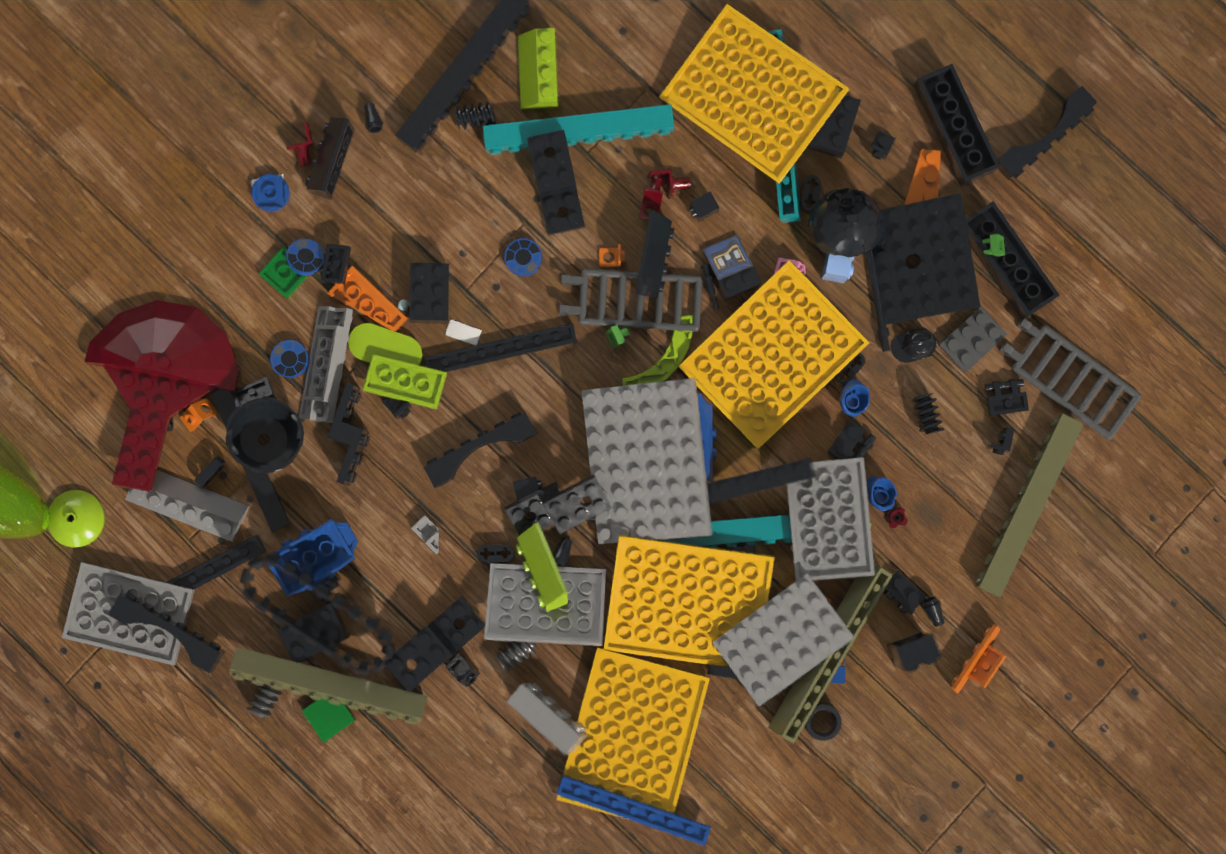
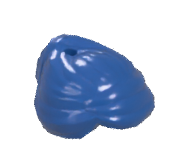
M858 379L848 381L839 397L841 409L851 417H856L864 412L870 402L869 389Z
M870 476L866 480L868 502L872 507L880 511L892 509L897 496L894 484L888 478Z

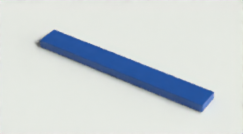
M566 775L562 776L556 793L568 799L703 846L706 844L711 826Z

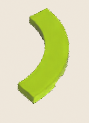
M693 315L681 316V323L692 324ZM673 330L671 342L662 358L647 371L636 376L622 378L623 386L666 381L682 363L690 345L692 331Z

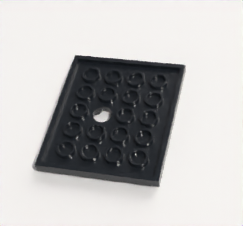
M961 193L881 210L884 218L885 232L872 249L886 325L981 307ZM911 254L918 255L921 260L918 267L914 269L908 268L906 265V258Z

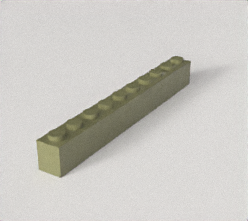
M1060 414L1052 419L1050 433H1046L1042 440L1044 445L1041 451H1037L1033 459L1035 461L1033 468L1030 467L1026 473L1025 478L1027 480L1024 485L1020 486L1017 492L1019 497L1016 503L1013 502L1010 506L1009 513L1011 514L1008 520L1005 519L1001 525L1000 530L1002 532L999 537L995 538L992 544L994 549L991 555L988 554L984 560V565L986 566L983 572L980 571L978 573L975 587L995 597H1001L1084 425L1083 423L1065 414Z
M874 564L875 575L858 576L855 578L836 611L855 638L795 680L768 726L769 729L793 744L893 576L876 564Z
M239 647L236 648L230 666V675L237 680L247 679L256 685H271L276 690L286 689L295 695H310L309 697L314 700L325 699L334 705L345 704L353 710H359L360 708L367 710L368 713L373 715L380 713L386 715L389 719L396 720L399 718L413 725L421 723L428 697Z

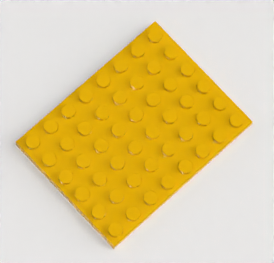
M726 4L659 98L668 105L672 104V108L780 184L849 91V88Z
M789 260L678 367L690 379H696V386L759 449L858 355L869 342Z
M619 535L604 650L730 667L712 642L768 602L774 556Z
M597 647L578 722L586 728L585 732L588 735L577 749L568 755L563 775L675 813L710 678ZM558 795L556 799L584 808L614 815L612 813L591 807L589 805L568 799L560 795Z

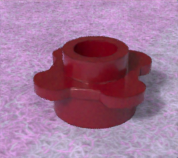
M898 507L897 510H888L886 512L891 528L908 523V519L904 514V508Z

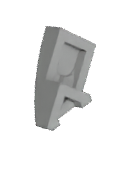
M424 514L411 529L432 551L438 554V527Z

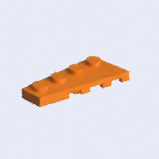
M922 149L920 151L904 205L938 198L940 150Z
M351 266L347 271L345 285L335 284L327 293L394 332L408 319L355 266Z

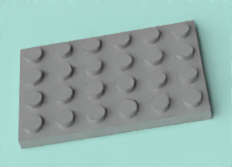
M864 458L813 462L816 478L787 485L796 581L807 573L812 580L875 575Z
M81 562L62 638L176 665L181 646L176 637L160 627L146 623L124 625L108 614L120 594L131 593L138 597L137 600L143 604L146 602L154 606L156 612H164L172 617L170 620L175 623L181 622L186 625L195 589Z
M491 563L484 639L602 646L606 569L557 567L568 591V604L546 612L545 608L540 607L538 603L537 589L533 590L529 580L532 577L530 572H525L523 565Z
M807 573L712 643L757 705L761 706L855 637Z

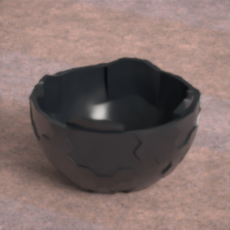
M851 188L834 189L826 193L817 201L808 220L811 240L817 245L818 249L835 256L856 257L864 254L876 246L885 232L883 214L877 202L866 192Z
M263 396L238 406L229 416L226 424L225 439L230 455L237 463H240L252 472L267 474L286 468L293 462L303 445L304 428L299 415L277 398ZM265 435L269 438V443L261 445L258 442V438Z

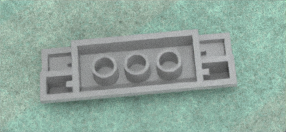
M330 306L318 307L299 414L300 419L333 423L336 414V403L339 397L343 363L346 358L345 352L352 322V309Z
M158 470L152 493L129 489L125 498L129 502L234 542L240 524H243L250 507L205 488L201 489L197 485Z

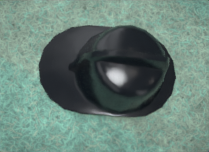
M915 329L896 336L892 342L891 351L898 361L904 363L925 359L935 352L937 346L936 339L929 330Z

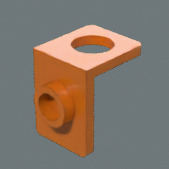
M618 244V248L599 249L600 267H621V261H625V250H621V244ZM607 252L614 255V260L611 263H606L603 260V256Z
M204 398L191 404L181 415L180 419L187 429L193 432L203 420L216 415L217 410L208 398ZM206 405L210 412H203L200 406Z

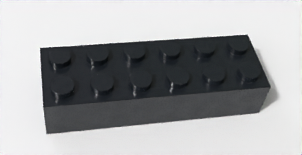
M953 64L918 78L914 87L960 186L962 187L996 172L1000 165Z
M994 201L966 219L970 246L1022 320L1060 296ZM993 234L1004 236L1005 256L997 257L992 254H985L984 250H989L991 245L990 243L984 244L983 240L990 239V235Z

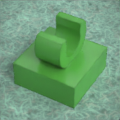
M993 234L990 235V239L983 240L984 244L990 243L991 245L989 250H984L985 254H992L997 257L1005 256L1004 236Z
M618 325L611 327L605 332L613 350L625 343L624 339L630 335L627 328L620 330Z

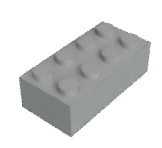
M536 683L521 684L507 703L565 755L573 753L588 735L585 732L586 728L578 721L575 723L570 718L571 714L565 709L560 710L556 706L557 702L552 697H546L541 693L542 688Z

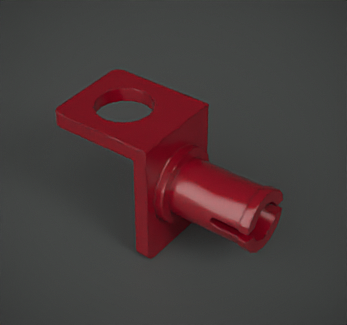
M304 122L303 125L308 141L286 147L288 151L294 150L297 152L300 167L312 164L307 148L314 145L307 122Z
M672 170L650 171L647 175V178L665 177L668 199L674 196V190L691 188V183H688V181H691L690 177L673 178Z
M652 177L650 187L644 189L639 219L649 221V216L644 213L646 208H652L659 213L663 197V191H660L663 183L661 178Z

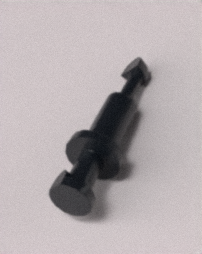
M709 264L700 266L705 278H702V281H705L708 294L712 297L713 308L717 309L719 304L716 303V291L712 280L715 277L714 275L710 276Z

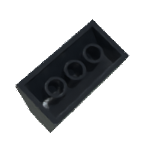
M330 118L329 123L325 124L323 130L325 135L323 141L320 140L317 151L319 153L317 158L313 159L311 166L313 171L311 176L307 177L305 184L309 193L332 199L355 131L349 119Z
M650 210L636 295L658 298L659 292L663 293L665 281H661L662 274L666 275L668 263H665V257H670L671 246L668 245V241L673 239L675 228H671L672 221L653 210Z

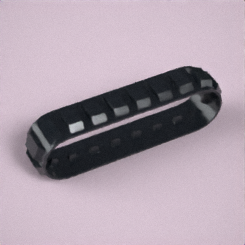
M269 552L265 557L259 554L247 563L249 568L242 570L239 583L243 584L241 592L247 601L251 600L256 604L255 608L264 614L266 611L273 615V620L281 625L284 622L290 626L288 630L297 636L302 634L306 637L305 641L314 647L316 644L323 648V653L331 658L334 655L339 659L338 663L347 669L352 667L356 669V673L367 675L368 672L375 671L378 673L387 667L386 660L392 659L395 644L391 643V639H393L392 632L388 626L383 627L379 624L380 619L372 614L367 616L363 613L364 609L356 603L353 605L346 602L347 597L339 592L334 594L330 591L331 587L323 581L320 583L313 580L314 575L306 570L301 572L297 569L298 565L290 559L287 561L281 559L280 554ZM261 563H268L269 567L279 566L283 569L284 574L287 576L291 574L300 580L299 584L302 586L307 585L317 592L316 595L320 598L324 596L332 601V606L335 608L341 607L350 613L349 617L353 620L357 618L365 623V628L368 630L374 629L380 634L378 635L381 641L385 640L387 646H382L381 653L386 655L382 659L376 657L373 659L374 663H368L367 660H361V662L356 660L349 651L346 653L336 647L337 643L334 641L329 642L321 637L320 632L316 629L312 631L303 625L304 622L302 620H296L288 615L287 610L284 608L279 609L271 604L269 598L259 596L256 593L258 591L256 587H252L250 581H254L255 576L251 573L252 568L261 569L263 567Z

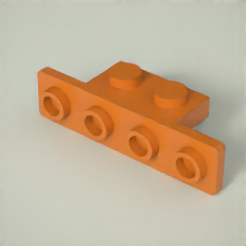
M993 624L992 627L985 631V638L981 644L978 643L975 646L974 654L970 660L967 659L965 661L961 674L953 679L951 689L958 694L968 678L986 688L1006 658L1005 654L990 646L1000 632L997 625Z

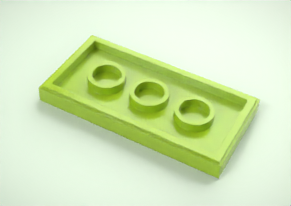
M373 354L362 390L437 410L447 372Z

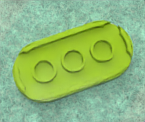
M371 323L358 325L350 333L348 340L349 349L361 361L370 363L372 355L377 354L420 365L422 362L423 352L421 346L412 337Z

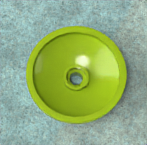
M70 490L60 494L51 503L47 512V526L50 534L57 542L68 547H83L92 543L101 534L105 524V512L100 501L91 493L82 490ZM70 515L74 516V520L72 522L69 521Z

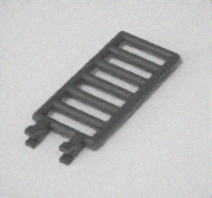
M584 268L581 271V277L562 275L561 285L580 286L579 307L560 305L559 315H578V322L584 325H618V327L697 332L700 329L702 277L662 274L661 281L676 282L673 323L662 322L664 290L663 293L659 292V296L656 298L654 322L643 321L644 296L637 295L635 320H624L626 278L638 279L639 272ZM589 276L600 277L597 318L586 317ZM607 277L619 278L616 319L605 318ZM683 282L695 283L692 324L681 323Z
M1027 319L1021 320L1017 327L1033 337L1022 354L1017 352L1008 343L1003 344L999 350L1015 361L1012 370L1104 438L1111 440L1141 399V394L1048 325L1044 324L1040 329H1037ZM1047 334L1055 341L1030 374L1022 368V365L1043 336ZM1062 345L1070 353L1047 385H1045L1037 377ZM1077 356L1085 362V365L1061 397L1052 389ZM1091 368H1093L1101 375L1076 408L1068 400ZM1108 379L1116 387L1095 417L1091 419L1083 412ZM1125 391L1132 398L1110 429L1106 430L1099 423L1121 392Z

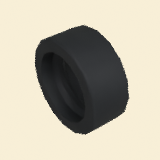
M817 703L805 724V729L816 740H831L841 730V716L833 706L827 703ZM825 710L833 716L834 726L829 732L818 733L813 729L811 719L817 711Z

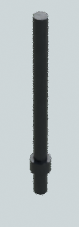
M870 250L866 252L879 327L877 333L878 338L881 339L882 352L890 351L889 329L886 328L873 253Z

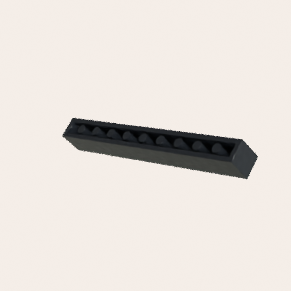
M501 0L396 133L395 136L398 141L414 153L424 148L427 142L426 139L429 135H434L440 121H444L448 117L451 107L459 103L461 94L470 89L473 84L472 80L476 76L481 75L484 70L483 66L487 61L490 62L494 58L497 48L502 47L507 41L506 37L510 32L513 33L517 29L519 20L528 15L530 11L528 0Z

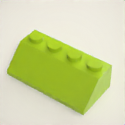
M555 28L534 29L518 35L521 110L557 109L558 84Z
M535 523L517 537L518 544L515 547L518 555H522L525 560L522 564L525 572H530L532 579L529 580L533 590L537 589L539 596H537L540 607H544L545 611L548 612L568 604V591L540 525Z

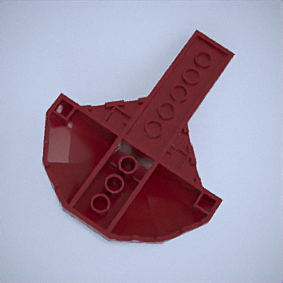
M155 300L118 313L89 342L84 362L104 367L131 409L112 485L152 493L170 418L183 408L189 407L200 400L205 394L211 393L216 389L236 392L240 370L228 335L197 307Z

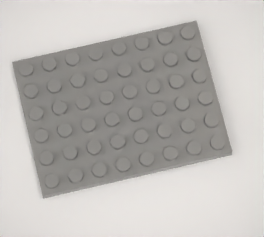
M696 379L582 390L591 475L594 474L612 507L595 516L598 544L618 543L619 535L648 540L712 535Z

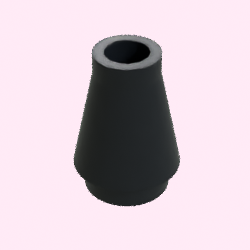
M368 103L364 105L365 128L368 129L369 133L381 131L383 129V121L376 110L375 104Z
M562 537L560 543L553 551L552 556L556 565L564 567L565 564H568L572 540Z
M936 596L925 599L922 602V608L932 621L934 627L944 624L940 600Z

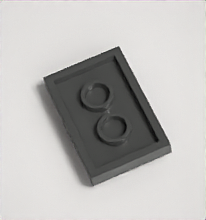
M980 307L938 346L965 374L999 343L1007 333Z

